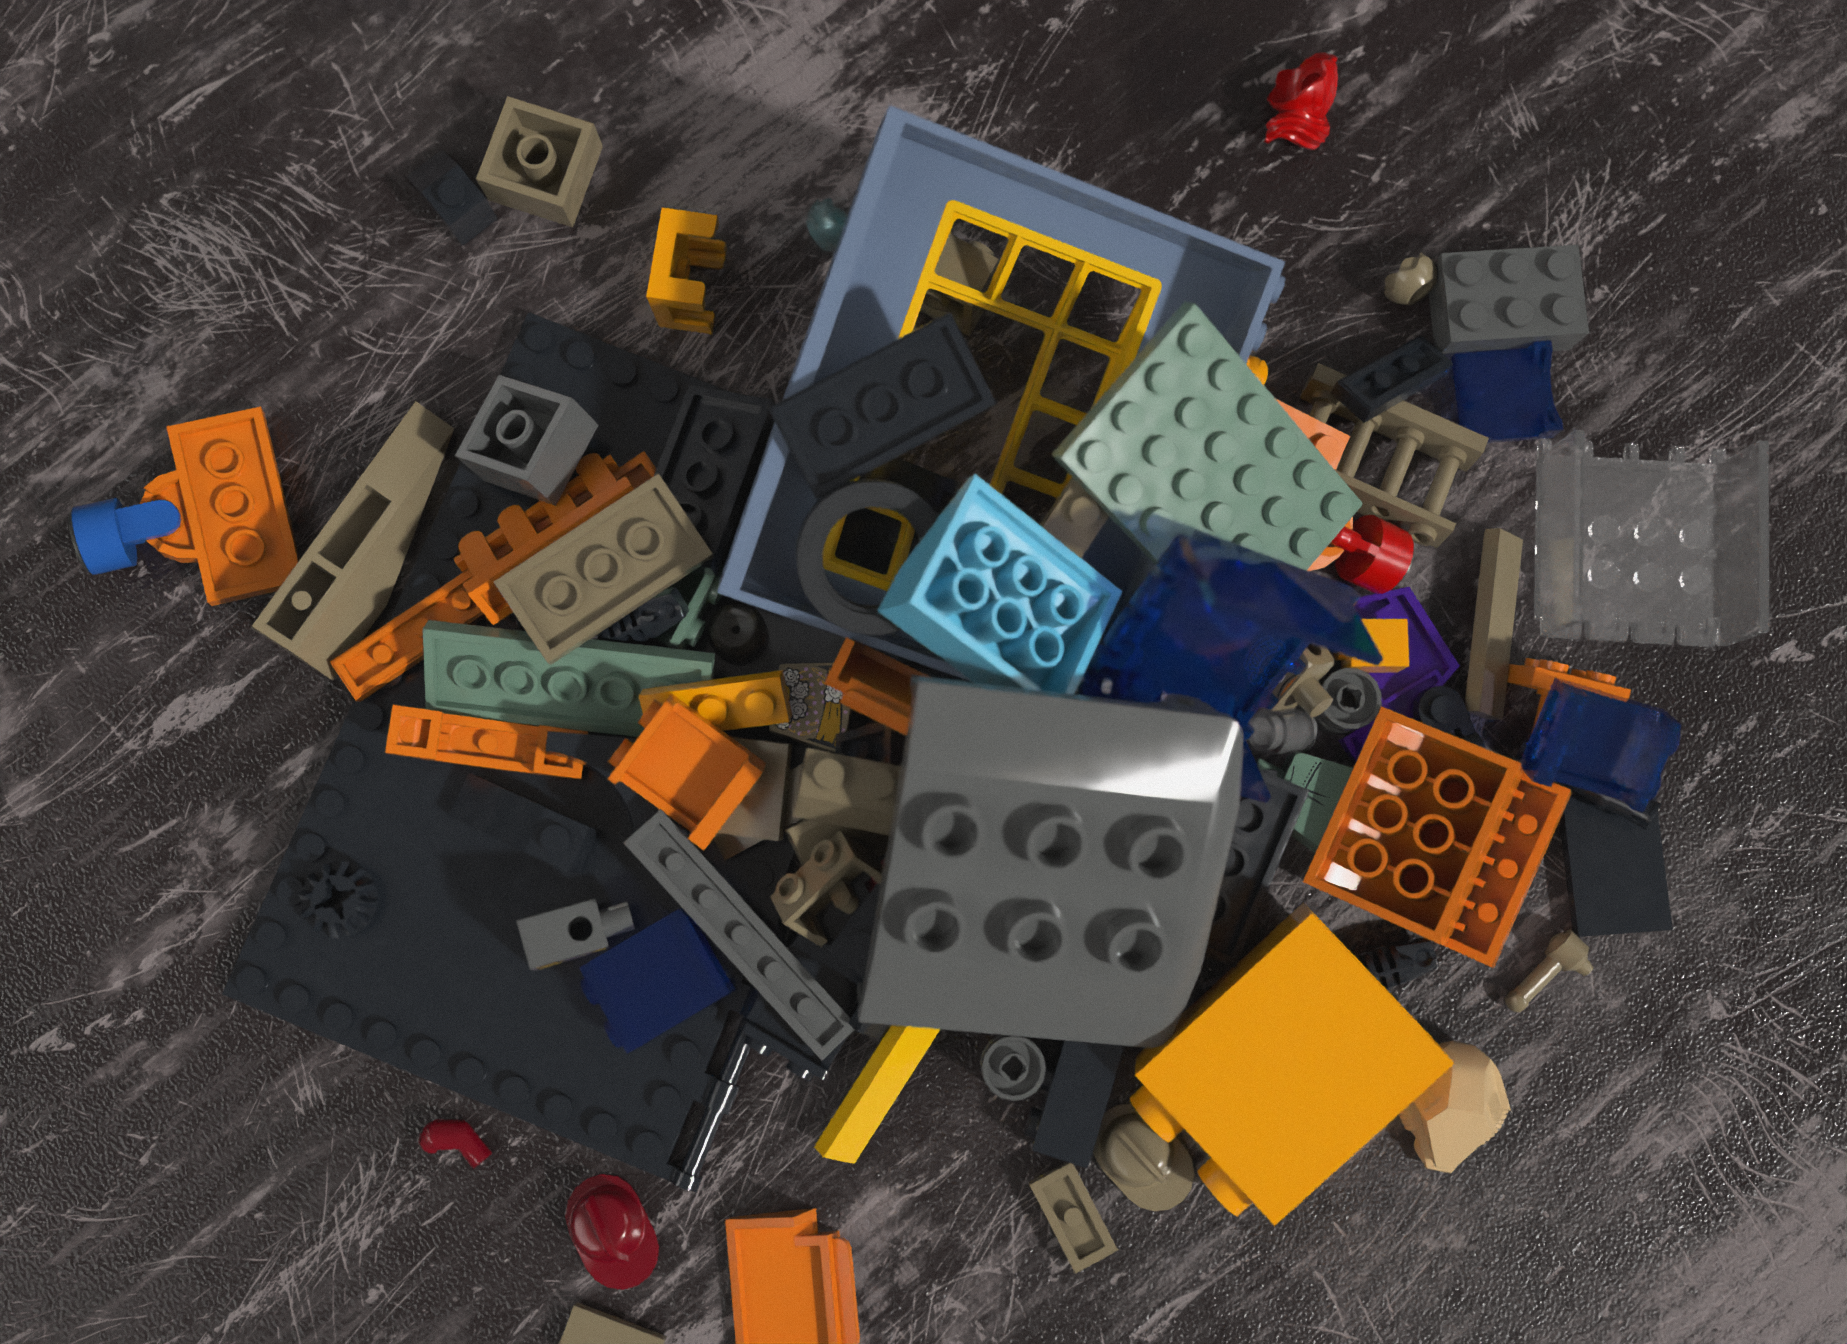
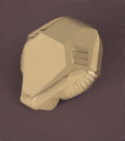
M1458 1041L1439 1044L1455 1064L1399 1113L1404 1128L1411 1131L1416 1137L1414 1149L1425 1165V1168L1445 1173H1452L1480 1145L1485 1144V1141H1489L1490 1138L1494 1137V1133H1498V1129L1505 1122L1504 1119L1507 1117L1508 1111H1511L1501 1074L1494 1062L1476 1046Z

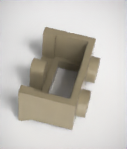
M840 830L830 840L819 842L812 850L810 859L795 874L789 873L783 876L778 882L771 899L783 924L822 947L828 942V939L815 915L831 900L837 908L846 914L853 913L859 905V899L850 882L862 871H865L874 878L875 882L881 885L883 866L873 850L865 848Z

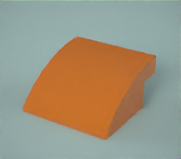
M1381 706L1303 882L1494 968L1572 794L1571 789L1524 771L1521 763Z

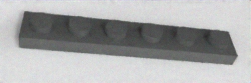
M661 809L623 842L821 1061L854 1030L848 1024L851 1018Z

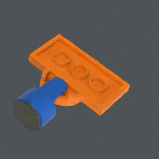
M261 406L166 426L176 470L157 476L143 487L145 493L140 504L123 508L117 498L73 507L72 512L69 513L68 523L72 543L82 567L87 572L97 575L136 566V544L148 542L166 558L180 563L199 564L207 603L211 606L278 591L300 560L265 413Z

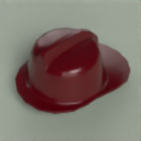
M606 1174L587 1178L574 1189L567 1202L565 1214L568 1232L577 1252L594 1280L602 1285L621 1290L638 1286L651 1275L658 1261L659 1244L655 1230L638 1195L628 1182L618 1176Z

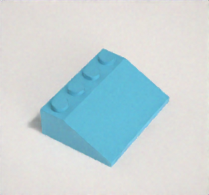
M975 474L968 478L901 566L878 612L974 683L1074 695L1122 591Z

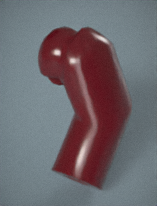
M462 1119L433 1120L423 1127V1131L418 1138L419 1145L424 1152L435 1154L437 1150H458L473 1169L492 1154L491 1150L471 1125Z

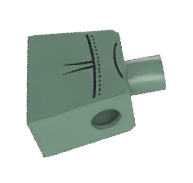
M1294 752L1288 755L1282 768H1278L1258 758L1253 767L1276 770V777L1310 790L1291 836L1316 853L1353 768L1301 752Z

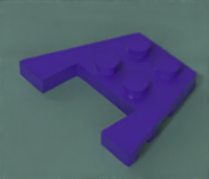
M1410 587L1303 610L1319 636L1329 634L1332 641L1335 632H1340L1339 627L1350 619H1408L1409 667L1397 673L1368 674L1377 681L1380 688L1381 706L1411 719H1414L1412 708L1417 695L1426 688L1443 686L1460 666ZM1375 719L1368 725L1356 729L1338 740L1354 766Z

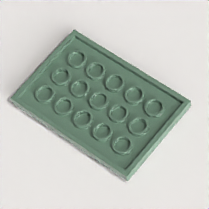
M1184 302L1052 454L1224 639L1237 648H1241L1363 505L1360 499L1195 303Z

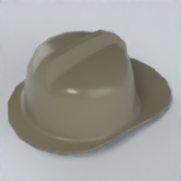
M1132 1103L1116 1105L1104 1113L1093 1154L1108 1177L1129 1200L1140 1208L1162 1211L1169 1210L1183 1202L1192 1188L1195 1173L1192 1158L1179 1139L1175 1137L1170 1143L1163 1140L1143 1120Z

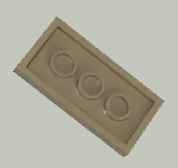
M657 474L495 580L494 584L546 662L552 665L712 559L714 555L661 476Z

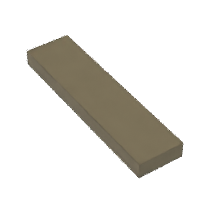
M1501 528L1485 529L1465 697V707L1468 713L1488 720H1503L1523 544L1522 539Z

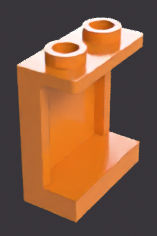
M671 694L664 704L654 699L637 723L645 729L635 743L625 738L608 762L616 768L608 780L615 785L618 781L623 782L654 806L661 809L665 814L689 830L691 833L688 839L702 850H705L761 776L766 762L675 695Z

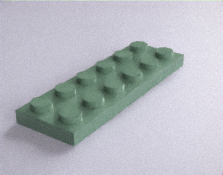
M428 620L423 627L426 709L442 711L446 714L639 737L645 729L637 723L643 715L638 696L643 689L714 679L715 653L590 639L550 665L546 662L526 631Z

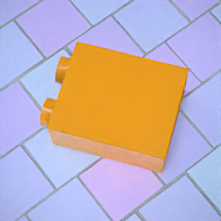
M1303 902L1237 963L1236 968L1232 967L1182 1013L1173 1036L1164 1045L1155 1048L1145 1047L1136 1056L1135 1076L1143 1083V1086L1129 1099L1143 1120L1163 1140L1170 1143L1185 1129L1211 1158L1197 1170V1173L1209 1191L1230 1213L1239 1216L1247 1207L1254 1203L1275 1226L1455 1063L1430 1034Z

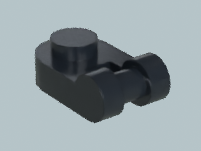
M1434 686L1424 689L1417 695L1412 708L1414 720L1446 733L1454 730L1456 737L1486 749L1482 738L1475 731L1462 698L1456 691L1450 687Z

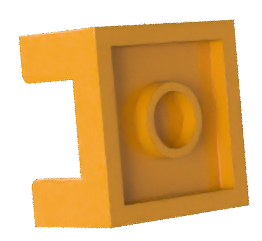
M661 208L646 294L659 327L713 334L715 314L712 311L704 310L705 284L701 281L689 280L690 266L721 270L724 267L727 251L725 242L708 239L714 238L716 230H718L719 220L717 215Z

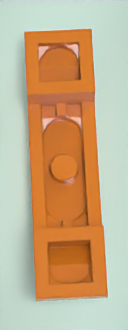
M393 705L385 753L489 769L581 779L582 764L560 756L546 754L547 732L588 734V732L446 714L442 711Z

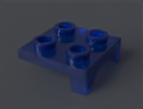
M1552 340L1533 342L1529 347L1522 349L1454 354L1451 359L1454 364L1452 367L1460 425L1488 437L1487 443L1553 438L1564 430L1563 422L1555 408L1551 391Z

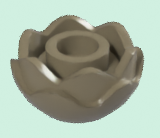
M1420 253L1418 258H1406L1397 273H1392L1386 277L1385 296L1390 301L1402 305H1412L1421 300L1433 289L1437 282L1435 261L1423 253Z

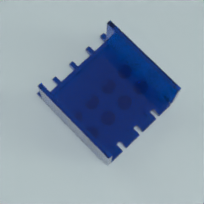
M1195 530L1191 537L1176 534L1156 563L1160 570L1152 569L1130 599L1129 603L1134 609L1129 607L1123 609L1104 636L1103 642L1105 645L1099 644L1095 649L1082 677L1086 681L1082 680L1077 687L1081 696L1148 703L1163 701L1166 695L1182 694L1198 698L1218 712L1227 713L1238 722L1243 733L1240 796L1267 803L1271 798V794L1246 741L1254 733V728L1248 722L1260 707L1269 710L1275 707L1279 700L1272 691L1287 672L1300 675L1305 669L1306 664L1299 657L1308 645L1312 643L1378 666L1384 658L1354 607L1361 597L1354 588L1199 530Z

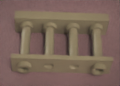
M1318 363L1307 380L1300 399L1311 403L1313 406L1309 416L1325 424L1330 413H1334L1352 421L1355 425L1338 468L1335 471L1363 503L1356 513L1363 516L1375 515L1408 531L1414 543L1423 546L1431 545L1438 548L1454 531L1456 523L1441 517L1440 513L1457 469L1467 472L1484 453L1489 438L1404 400L1363 423L1331 394L1336 382L1347 375ZM1374 431L1395 440L1397 443L1379 489L1354 478L1368 441ZM1415 450L1434 457L1439 461V466L1422 508L1397 497Z

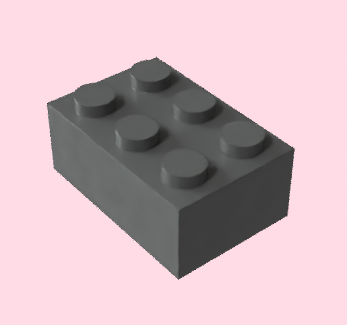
M1579 244L1441 253L1435 261L1437 282L1429 292L1434 347L1447 358L1565 351L1572 349L1589 334Z

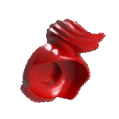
M1318 52L1306 58L1298 68L1278 72L1275 88L1269 93L1267 100L1272 108L1279 111L1280 114H1277L1266 124L1268 130L1264 140L1265 143L1269 144L1277 138L1286 139L1301 148L1315 150L1321 143L1325 142L1330 131V124L1325 115L1333 104L1338 86L1337 57L1335 55Z

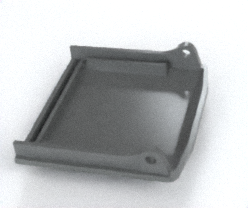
M911 675L910 688L913 700L865 977L864 982H858L857 987L859 1022L1147 1048L1164 1045L1173 1036L1201 971L1240 804L1243 733L1238 722L1227 713L1218 712L1206 702L1182 694L1166 695L1163 701L1131 702Z

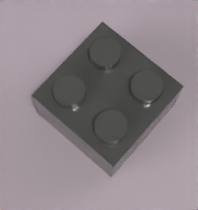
M498 375L455 456L486 482L556 506L598 424L571 397Z

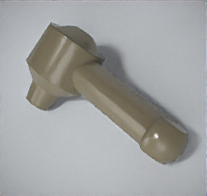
M1571 929L1553 936L1545 950L1547 957L1514 990L1505 996L1504 999L1508 1009L1517 1013L1523 1011L1529 1002L1561 970L1576 971L1582 976H1587L1594 968L1588 960L1589 947Z

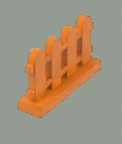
M592 453L580 459L576 467L579 475L568 482L556 506L540 500L526 511L519 505L509 506L498 516L497 522L500 528L486 537L480 531H473L460 540L458 549L461 554L453 559L462 572L469 568L473 576L463 583V586L470 598L493 625L513 613L494 584L495 580L634 490L626 476L618 481L612 473L619 469L611 455L602 459L599 454ZM588 489L593 498L577 507L573 498ZM549 516L553 524L538 533L534 524ZM509 542L513 551L498 559L494 551Z

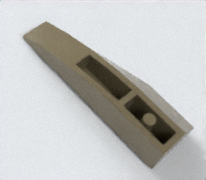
M415 401L251 628L333 681L337 672L330 661L360 642L388 604L454 428Z

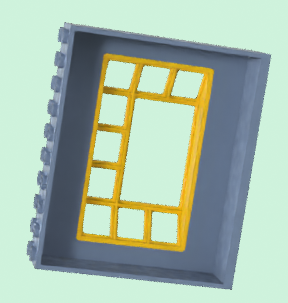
M889 105L881 119L783 400L912 332L927 290H936L1044 333L1042 344L989 485L1002 495L1006 483L1013 481L1051 495L1057 500L1072 478L1068 472L1064 482L1059 484L1016 468L1014 461L1033 411L1037 410L1078 425L1087 414L1040 395V390L1059 340L1064 339L1106 355L1109 358L1092 407L1184 302L1195 303L1246 364L1251 351L1256 352L1265 337L1267 324L1263 323V319L1269 304L1273 305L1276 303L1283 290L1285 277L1281 275L1285 261ZM956 219H962L1008 238L1006 247L985 292L975 290L935 273V267ZM1024 245L1034 247L1075 264L1051 317L1035 313L1004 301L1001 298L1007 280ZM1091 271L1106 275L1141 290L1116 342H1111L1067 324L1070 312ZM774 423L718 582L717 593L971 681L904 630L882 635L854 633L842 629L827 620L811 604L801 585L797 571L796 542L806 515L819 499L816 500L777 424ZM866 507L901 521V528L887 574L883 575L836 558L835 551L847 515L842 517L830 530L824 543L822 560L826 578L839 594L856 603L877 605L882 603L899 569L907 560L915 529L905 517L893 510L882 507ZM1109 516L1081 559L1119 588L1122 593L1076 691L1089 697L1124 701L1125 692L1121 690L1127 674L1134 673L1138 667L1142 656V646H1139V642L1145 627L1151 628L1157 618L1160 602L1156 598L1162 582L1168 583L1170 580Z

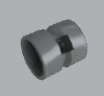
M1343 668L1321 679L1319 683L1333 698V702L1323 713L1313 718L1309 716V718L1320 731L1329 735H1344L1368 725L1378 715L1382 705L1381 691L1377 681L1367 672L1358 668Z
M998 1034L990 1039L982 1050L980 1059L982 1076L990 1090L1000 1098L1012 1101L1026 1099L1034 1094L1043 1083L1046 1071L1044 1056L1037 1045L1029 1038Z

